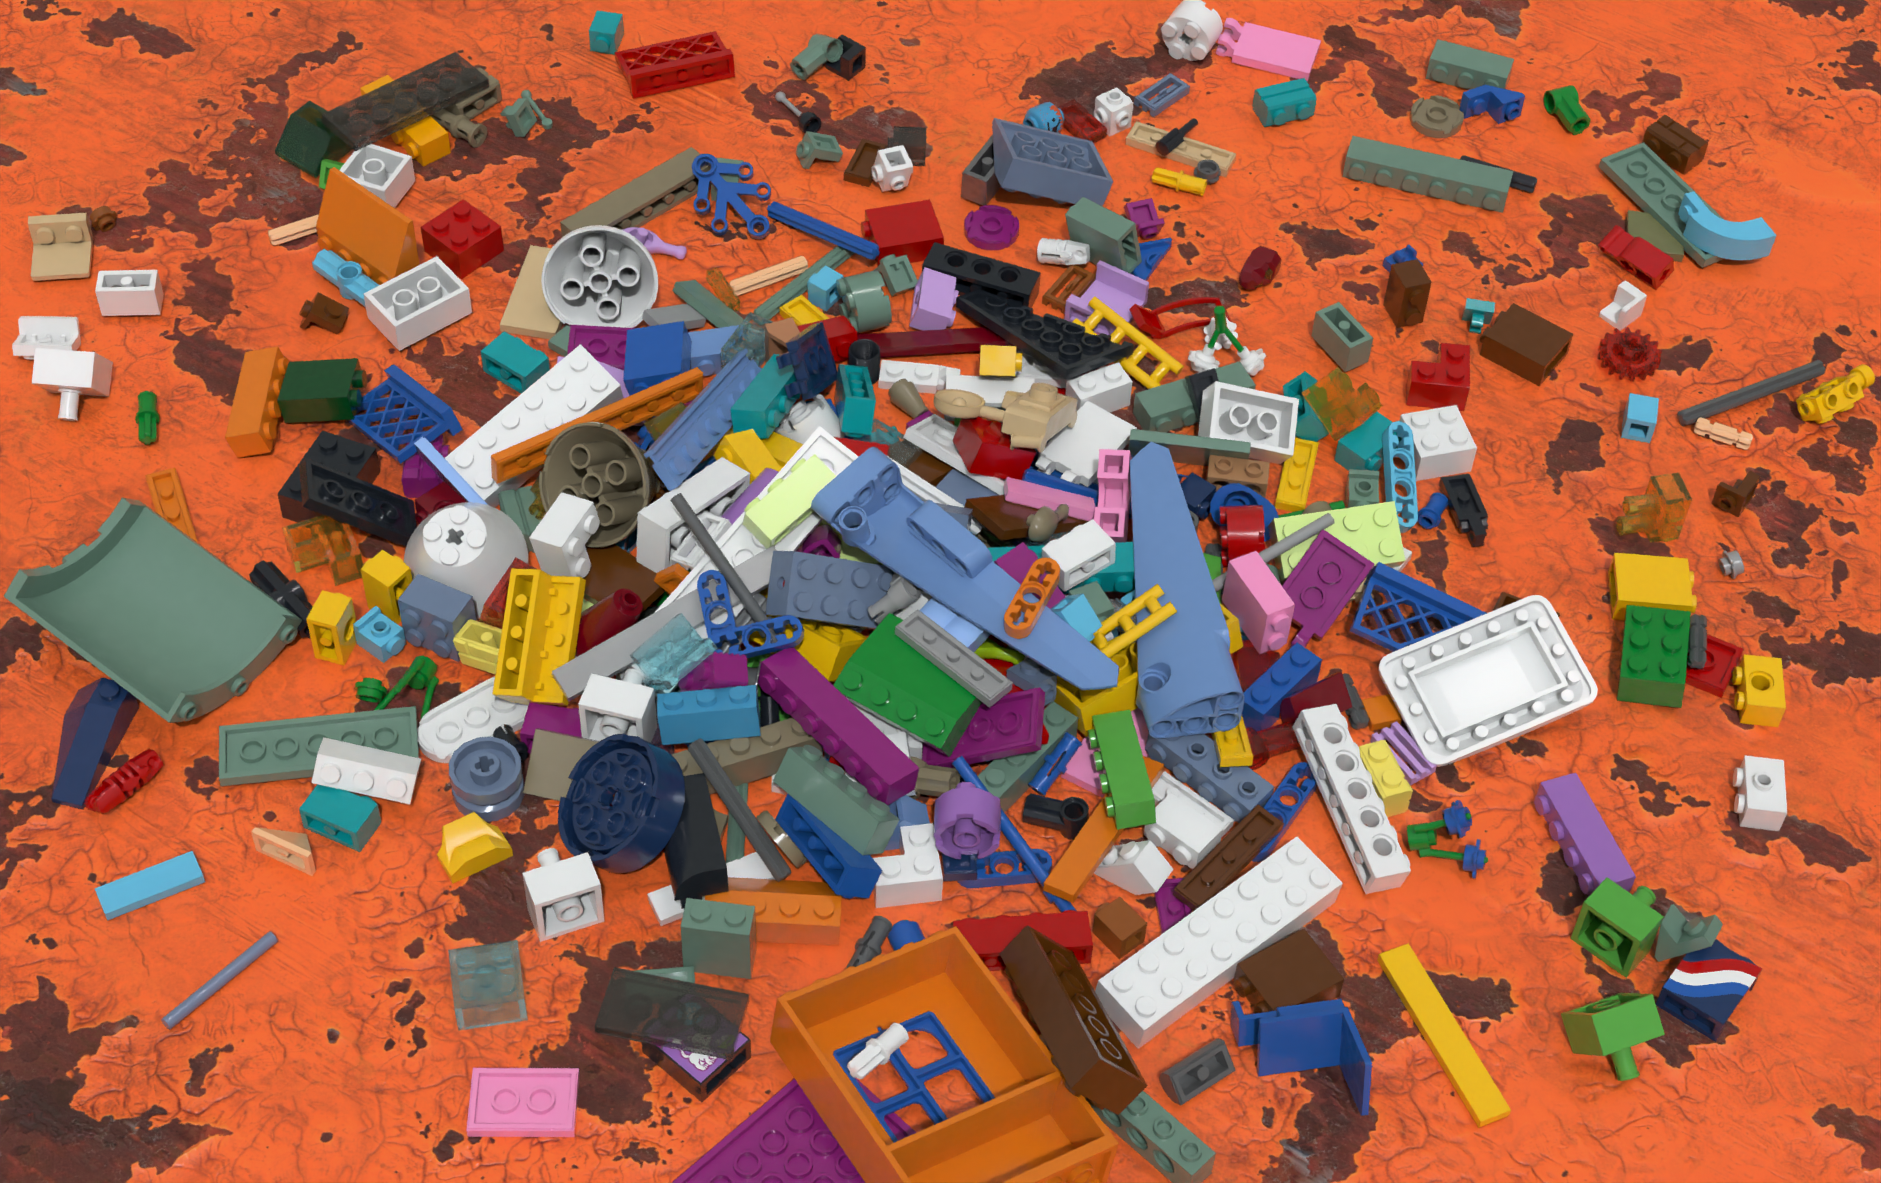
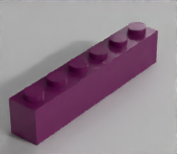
M794 647L784 649L761 661L758 684L761 689L779 703L783 711L790 714L807 734L817 740L823 746L825 752L833 756L850 776L855 777L867 789L870 796L889 805L915 790L919 767Z

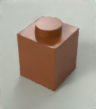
M1118 897L1111 903L1106 902L1096 910L1093 933L1118 959H1121L1145 941L1147 922L1121 897Z

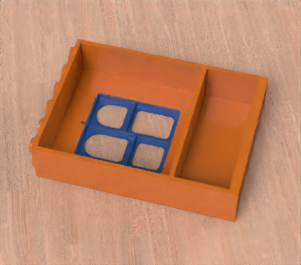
M956 926L945 931H937L930 937L916 943H907L896 951L886 955L880 954L869 962L856 967L850 966L839 974L827 979H818L807 987L797 991H788L777 998L770 1043L865 1183H1107L1119 1146L1118 1141L1085 1097L1082 1095L1077 1097L1065 1087V1077L1051 1060L1053 1057L1052 1053L1041 1041L1040 1037ZM893 1023L902 1025L907 1032L918 1030L932 1034L947 1052V1057L922 1068L914 1069L909 1065L899 1048L890 1055L889 1061L907 1085V1091L880 1103H874L868 1098L857 1080L850 1075V1071L847 1068L848 1062L866 1048L867 1041L871 1038H878ZM955 1069L963 1074L983 1104L948 1119L926 1089L924 1083ZM911 1104L921 1105L934 1125L898 1141L885 1122L884 1117Z

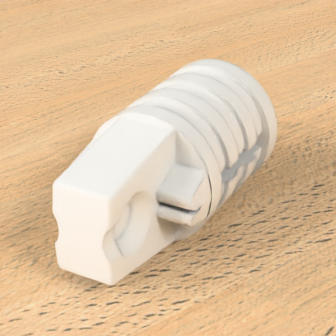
M1041 238L1038 244L1037 257L1040 263L1057 265L1086 264L1090 261V247L1088 244L1071 240Z

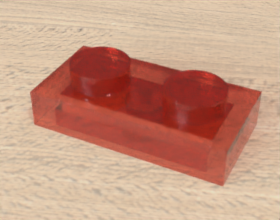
M1075 99L1057 107L1064 114L1063 127L1074 137L1089 140L1093 143L1107 137V128Z

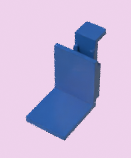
M1342 999L1277 1007V1011L1244 1015L1239 1001L1231 1002V1029L1238 1047L1258 1044V1077L1339 1065L1360 1115H1368L1372 1062L1348 1007L1344 1006Z

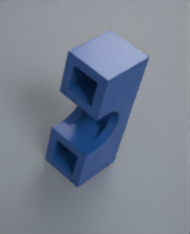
M1299 643L1293 645L1243 692L1245 700L1242 717L1245 728L1258 738L1262 736L1279 719L1280 705L1284 698L1318 681L1322 659Z

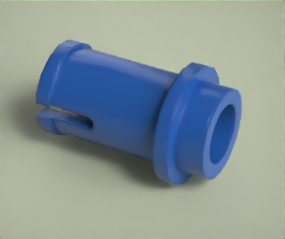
M1433 493L1426 506L1419 510L1418 522L1423 528L1432 529L1440 524L1441 515L1448 506L1449 501L1444 494Z

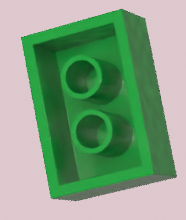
M1627 605L1623 628L1617 701L1681 708L1686 682L1690 611Z

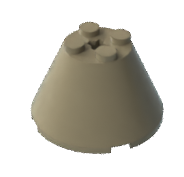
M586 422L568 427L553 439L545 452L547 457L544 469L539 474V488L544 509L547 513L561 492L594 502L600 524L585 546L597 548L614 545L627 538L637 528L638 512L644 507L649 506L654 495L660 490L658 475L652 467L654 463L650 457L645 458L643 455L646 452L645 450L639 448L623 432L613 426L599 422Z

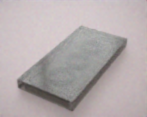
M614 967L594 1026L595 1033L732 1061L749 1004V994Z

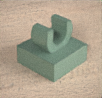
M518 98L512 106H506L500 113L501 116H506L508 120L506 127L513 130L515 137H524L537 121L527 98Z

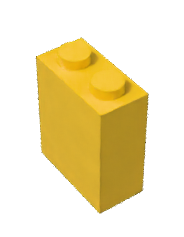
M1614 553L1608 570L1612 619L1625 620L1627 605L1695 613L1697 597L1692 595L1691 591L1694 585V572L1689 571L1688 558Z

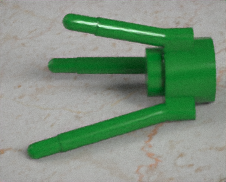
M417 656L403 677L374 710H383L407 684L414 689L427 687L421 713L422 719L430 709L434 689L439 682V679L434 676L437 672V666L433 660L425 656Z

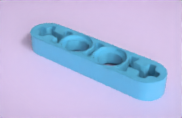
M1395 421L1385 429L1382 435L1386 502L1395 501L1400 533H1405L1418 521L1414 442L1411 428L1404 422ZM1393 457L1401 458L1405 463V469L1397 468L1393 463ZM1395 484L1405 487L1407 491L1406 497L1397 494Z

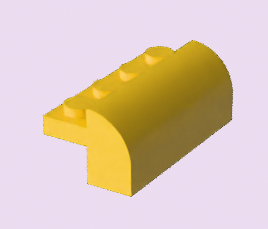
M511 568L492 695L506 701L524 705L537 703L568 706V700L553 678L552 671L575 658L586 584L585 579L582 577L551 576L540 569Z

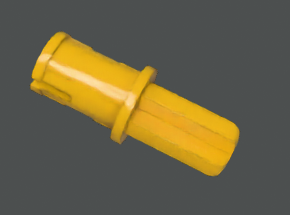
M1155 168L1152 174L1153 183L1176 188V192L1181 190L1202 197L1205 193L1207 179L1184 174L1182 170L1180 173L1162 168Z

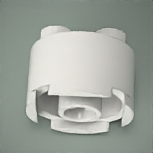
M1183 0L1161 28L1163 40L1169 48V54L1175 59L1184 58L1190 61L1204 59L1222 33L1223 23L1220 15L1214 8L1211 11L1205 7L1206 3L1202 0Z
M821 394L813 398L814 401L808 404L802 400L793 405L781 420V425L774 430L776 433L801 444H804L819 426L833 437L843 438L845 436V433L841 432L839 418Z

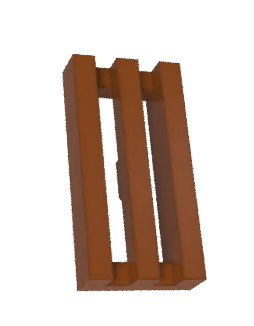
M1070 265L1043 295L1042 304L1047 306L1051 303L1053 309L1061 308V313L1065 314V300L1069 298L1071 293L1081 298L1096 280V274L1077 265ZM1077 273L1078 275L1075 277L1073 281H1070V283L1066 286V289L1060 294V296L1058 298L1055 297L1059 293V291L1067 284V282L1074 276V274Z

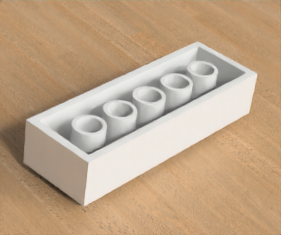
M580 344L446 456L445 459L489 506L495 508L499 505L498 494L501 491L518 489L544 467V464L497 484L492 478V454L623 399L621 385Z

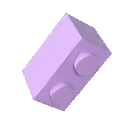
M924 267L914 289L909 322L910 327L924 331L946 329L947 326H952L956 311L952 310V307H954L959 293L958 290H955L956 277Z

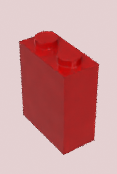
M930 199L865 210V221L861 222L862 236L879 245L880 254L875 258L877 267L880 265L879 261L882 258L895 254L896 257L907 255L910 263L924 261L934 242L944 245V236Z

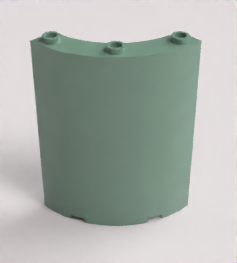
M123 497L111 515L97 530L100 536L88 547L85 544L80 545L77 549L63 557L61 565L54 568L46 565L35 569H19L4 594L7 600L169 723L189 721L200 717L223 705L234 696L242 695L247 690L249 684L266 669L284 646L295 639L298 633L297 628L302 622V619L139 500Z

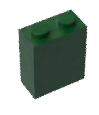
M358 358L289 362L277 399L284 422L354 420L357 408L361 407L362 404L361 393L363 388L367 386V374L365 370L361 369Z

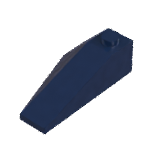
M100 678L79 689L64 714L51 798L54 803L84 810L86 796L91 794L96 788L139 709L136 697L114 680Z

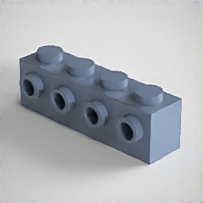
M1148 734L1145 750L1150 758L1163 763L1179 781L1186 782L1208 802H1212L1224 811L1225 814L1234 819V821L1240 823L1258 804L1264 807L1271 798L1274 786L1248 766L1220 767L1214 741L1207 735L1196 734L1170 738H1154Z

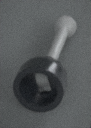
M784 92L776 93L775 99L778 102H783L799 117L797 122L803 133H806V131L816 133L820 129L821 119L811 111L802 113L786 99Z

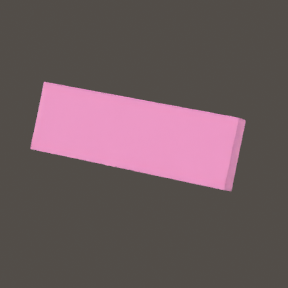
M1006 477L1003 487L1005 500L1008 502L1037 509L1047 506L1054 511L1060 504H1067L1069 507V517L1086 521L1094 520V498Z

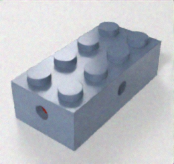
M773 551L765 614L778 617L792 615L799 620L875 630L879 625L874 621L878 614L871 618L868 607L888 594L887 590L891 586L890 582L894 571L885 565L796 551Z

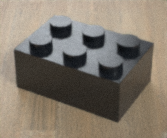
M322 431L278 492V499L283 518L338 535L345 524L302 507L299 465L306 457L371 484L379 475L380 467L375 447Z

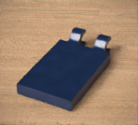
M823 322L810 325L786 342L788 352L776 357L779 369L792 365L797 381L784 386L788 398L801 393L803 400L814 398L837 380L838 371Z

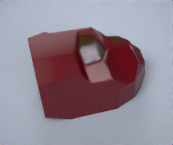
M1263 246L1254 249L1242 268L1239 284L1247 290H1254L1263 285L1270 284L1280 270L1282 259L1278 253Z

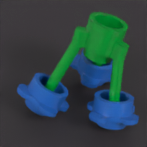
M1460 800L1452 802L1451 807L1442 810V820L1407 825L1410 850H1419L1420 858L1433 856L1463 861V870L1471 871L1473 879H1476L1478 869L1484 870L1488 858L1486 857V850L1480 849L1481 839H1477L1476 845L1466 844L1464 853L1431 849V845H1437L1436 829L1445 827L1449 836L1458 834L1459 838H1463L1466 836V831H1470V826H1472L1471 813L1467 807H1463Z

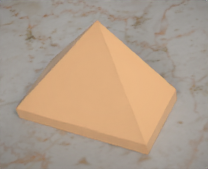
M255 827L251 831L256 851L308 875L313 876L316 872L307 834Z

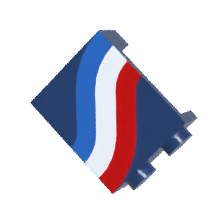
M1715 939L1711 947L1685 955L1662 987L1656 1006L1716 1042L1723 1032L1729 1017L1748 990L1751 991L1754 988L1762 968L1755 965L1749 958L1737 954Z

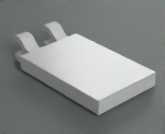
M1086 401L1077 411V420L1074 427L1069 428L1068 425L1046 443L1044 451L1042 453L1039 452L1038 460L1035 463V466L1039 467L1037 471L1050 475L1056 469L1063 473L1061 479L1078 485L1081 483L1088 487L1097 478L1099 449L1123 450L1129 443L1130 431L1137 429V427Z

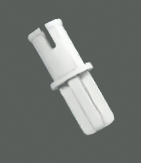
M893 1023L878 1038H871L867 1041L866 1048L848 1062L847 1068L850 1071V1075L853 1078L863 1079L879 1064L885 1065L889 1061L890 1055L909 1040L906 1029L898 1023Z

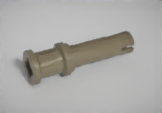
M418 97L415 100L442 127L448 129L453 137L457 139L463 138L468 141L469 145L476 148L485 141L487 136V127L485 125L471 122L466 115H455L427 101L423 97Z

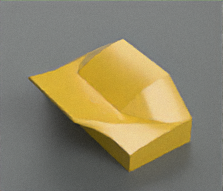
M475 812L442 827V846L437 856L452 884L513 856L512 848L498 826L487 823Z

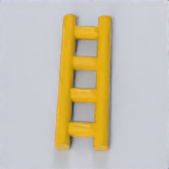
M1096 296L1088 304V306L1094 309L1089 318L1084 323L1077 318L1072 321L1084 326L1086 333L1097 335L1093 329L1105 318L1116 327L1110 335L1112 342L1118 344L1125 335L1136 342L1138 347L1133 351V355L1114 361V363L1119 362L1128 374L1147 389L1161 386L1159 382L1169 370L1178 375L1184 368L1180 362ZM1147 353H1150L1161 362L1150 376L1137 366Z
M1157 583L1102 621L1101 624L1103 626L1093 633L1095 638L1090 643H1094L1096 648L1108 658H1111L1177 613V610L1171 601L1163 607L1157 599L1165 593ZM1147 607L1151 615L1135 625L1131 617ZM1120 625L1125 633L1109 643L1105 635Z

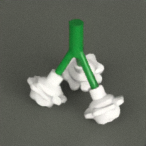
M1217 306L1214 308V317L1211 318L1210 324L1203 329L1206 334L1205 342L1209 344H1205L1203 350H1190L1188 360L1191 361V367L1194 371L1202 372L1212 368H1219L1220 362L1213 356L1215 350H1220L1222 346L1225 349H1229L1231 344H1233L1238 350L1237 354L1241 358L1240 362L1247 373L1255 376L1264 368L1266 354L1263 353L1262 348L1256 351H1249L1246 346H1242L1237 340L1238 333L1235 332L1237 328L1236 323L1228 320L1223 306Z

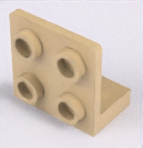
M87 213L28 216V228L33 241L31 278L33 281L86 278L90 276L93 235Z

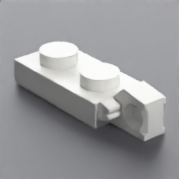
M882 360L878 388L889 390L900 379H907L908 382L914 383L918 392L935 394L937 390L946 388V375H961V370L943 365Z

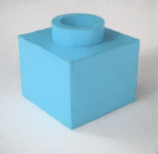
M825 265L808 280V300L813 305L827 311L842 297L838 293L836 280L844 278V275Z

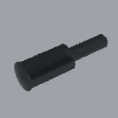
M1191 119L1179 130L1178 128L1171 130L1156 142L1157 151L1163 156L1169 154L1184 141L1183 137L1198 125L1197 119Z

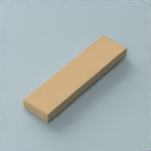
M1137 121L1126 137L1125 145L1192 167H1197L1198 163L1202 160H1213L1219 165L1220 176L1227 177L1236 161V153L1187 137H1183L1184 141L1166 156H1163L1157 151L1155 145L1156 142L1169 132Z

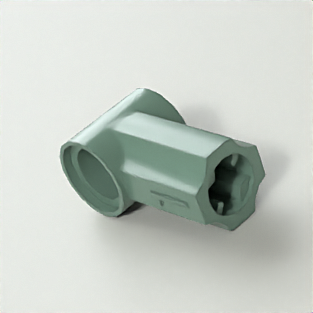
M822 34L813 35L809 40L808 47L792 59L790 63L792 71L798 78L806 80L826 62L838 61L843 53V44L839 39Z

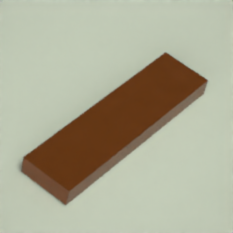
M1258 804L1174 888L1173 895L1195 911L1221 892L1283 830L1284 823Z

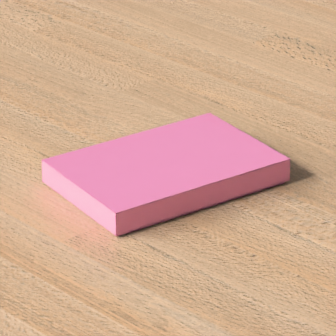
M473 1068L466 1129L467 1136L575 1137L579 1068Z

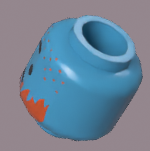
M1044 102L1026 111L1023 125L1061 133L1064 114L1056 105L1051 102Z

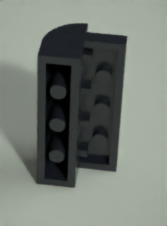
M704 773L684 776L685 799L682 814L674 833L663 848L674 900H680L681 909L685 908L686 898L702 900V896L729 891L727 866Z

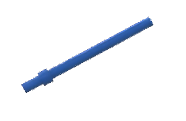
M963 756L957 758L952 763L965 782H971L975 784L976 788L989 792ZM1001 809V831L1043 887L1049 872ZM1043 891L1051 904L1055 903L1061 912L1066 910L1077 911L1071 902Z

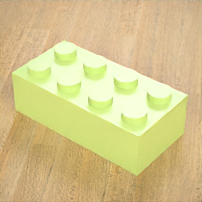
M1395 501L1274 518L1268 525L1271 545L1325 514L1330 513L1335 523L1324 530L1373 562L1374 565L1380 562L1395 568L1401 566L1406 561ZM1320 532L1274 558L1281 585L1285 583Z

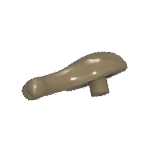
M1060 504L1055 511L1050 507L1043 506L1035 515L1030 514L1026 522L1029 526V539L1033 542H1043L1049 539L1054 534L1058 523L1068 518V505Z

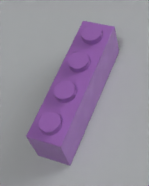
M1572 773L1541 782L1534 799L1535 808L1539 815H1543L1552 839L1558 841L1563 850L1566 864L1572 867L1576 873L1582 892L1589 897L1608 877L1630 893L1636 876L1578 775Z

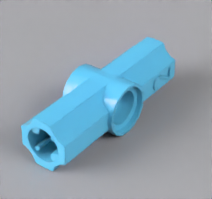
M321 250L312 262L313 269L336 285L343 298L355 299L363 306H365L364 293L379 286V284L362 273L359 263L345 261L331 250Z

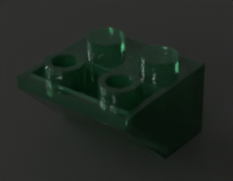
M308 101L290 115L275 149V154L316 178L320 175L322 160L338 161L354 149L350 123L317 104Z

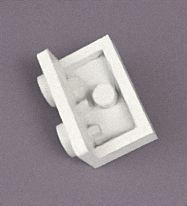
M20 316L18 319L20 335L12 344L13 356H23L25 359H34L35 348L77 351L81 345L79 320L77 317Z

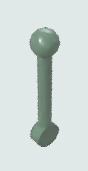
M529 90L522 91L521 97L528 99L531 107L542 121V128L551 129L553 126L552 120L545 117L531 98V92Z

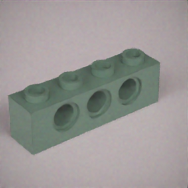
M1144 1091L1119 1115L1106 1108L1103 1110L1098 1109L1085 1097L1105 1125L1172 1183H1202L1212 1174L1216 1153Z

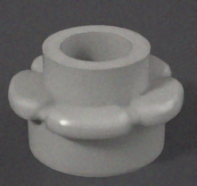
M1737 550L1731 552L1723 551V558L1718 559L1720 569L1724 576L1730 575L1732 579H1736L1737 575L1744 573L1742 559Z

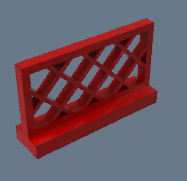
M716 31L614 52L615 60L629 84L630 94L633 99L735 77L733 52L731 49H726ZM713 42L711 45L703 44V43ZM695 51H700V52H703V53H702V54H696V53H694V52H695ZM660 53L661 55H660V56H656V55H652V54ZM670 56H673V57H677V59H676V60H673V59H669V57H670ZM646 61V62H650V63H652V64H651V65H646V64H643V63Z

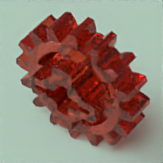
M1625 327L1624 332L1616 328L1613 331V335L1607 332L1604 339H1601L1597 359L1602 360V368H1610L1609 375L1617 373L1620 380L1627 376L1631 382H1634L1635 377H1639L1644 381L1647 375L1653 376L1655 370L1659 368L1662 350L1657 349L1658 341H1649L1651 335H1640V329H1637L1634 333L1630 331L1629 327Z

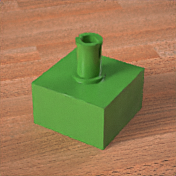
M1606 877L1584 901L1570 939L1627 978L1649 953L1664 916L1650 907L1656 900L1652 890L1646 886H1639L1632 895Z
M1618 993L1561 1013L1572 1052L1596 1056L1611 1054L1618 1081L1630 1080L1640 1075L1631 1046L1665 1035L1653 994Z

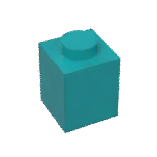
M597 10L589 29L590 51L615 55L614 52L618 51L624 36L623 14Z

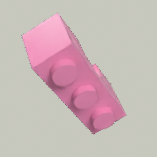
M1099 449L1097 474L1099 497L1098 507H1095L1094 521L1115 543L1127 542L1131 495L1129 465L1132 459L1130 450Z

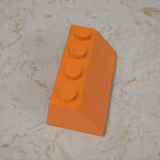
M728 877V892L705 895V900L755 906L756 942L839 946L842 896L836 895L827 882L781 880L778 882L773 879Z

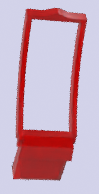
M1199 297L1172 302L1152 311L1137 304H1134L1129 310L1140 330L1149 333L1152 338L1162 339L1187 329L1207 326L1210 324L1211 319L1182 324L1165 331L1158 317L1159 314L1192 304L1210 303L1216 304V306L1223 305L1219 298ZM1225 309L1226 317H1227L1228 320L1231 322V320H1230V318H1229V316H1228V312H1227V310Z

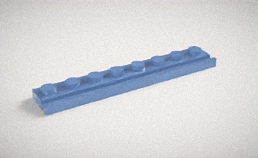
M746 348L736 353L643 454L645 458L650 456L654 462L652 465L653 469L669 491L679 487L731 428V407L762 369L758 367L754 359H748L746 356L748 350Z

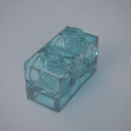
M750 312L721 348V369L724 368L736 353L745 348L748 350L746 354L748 359H754L758 367H760L765 361V324L772 323L773 321Z

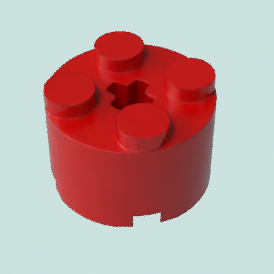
M1262 505L1219 507L1220 525L1226 524V526H1220V544L1222 548H1227L1221 549L1223 567H1228L1229 561L1254 551L1260 553L1265 550V525Z

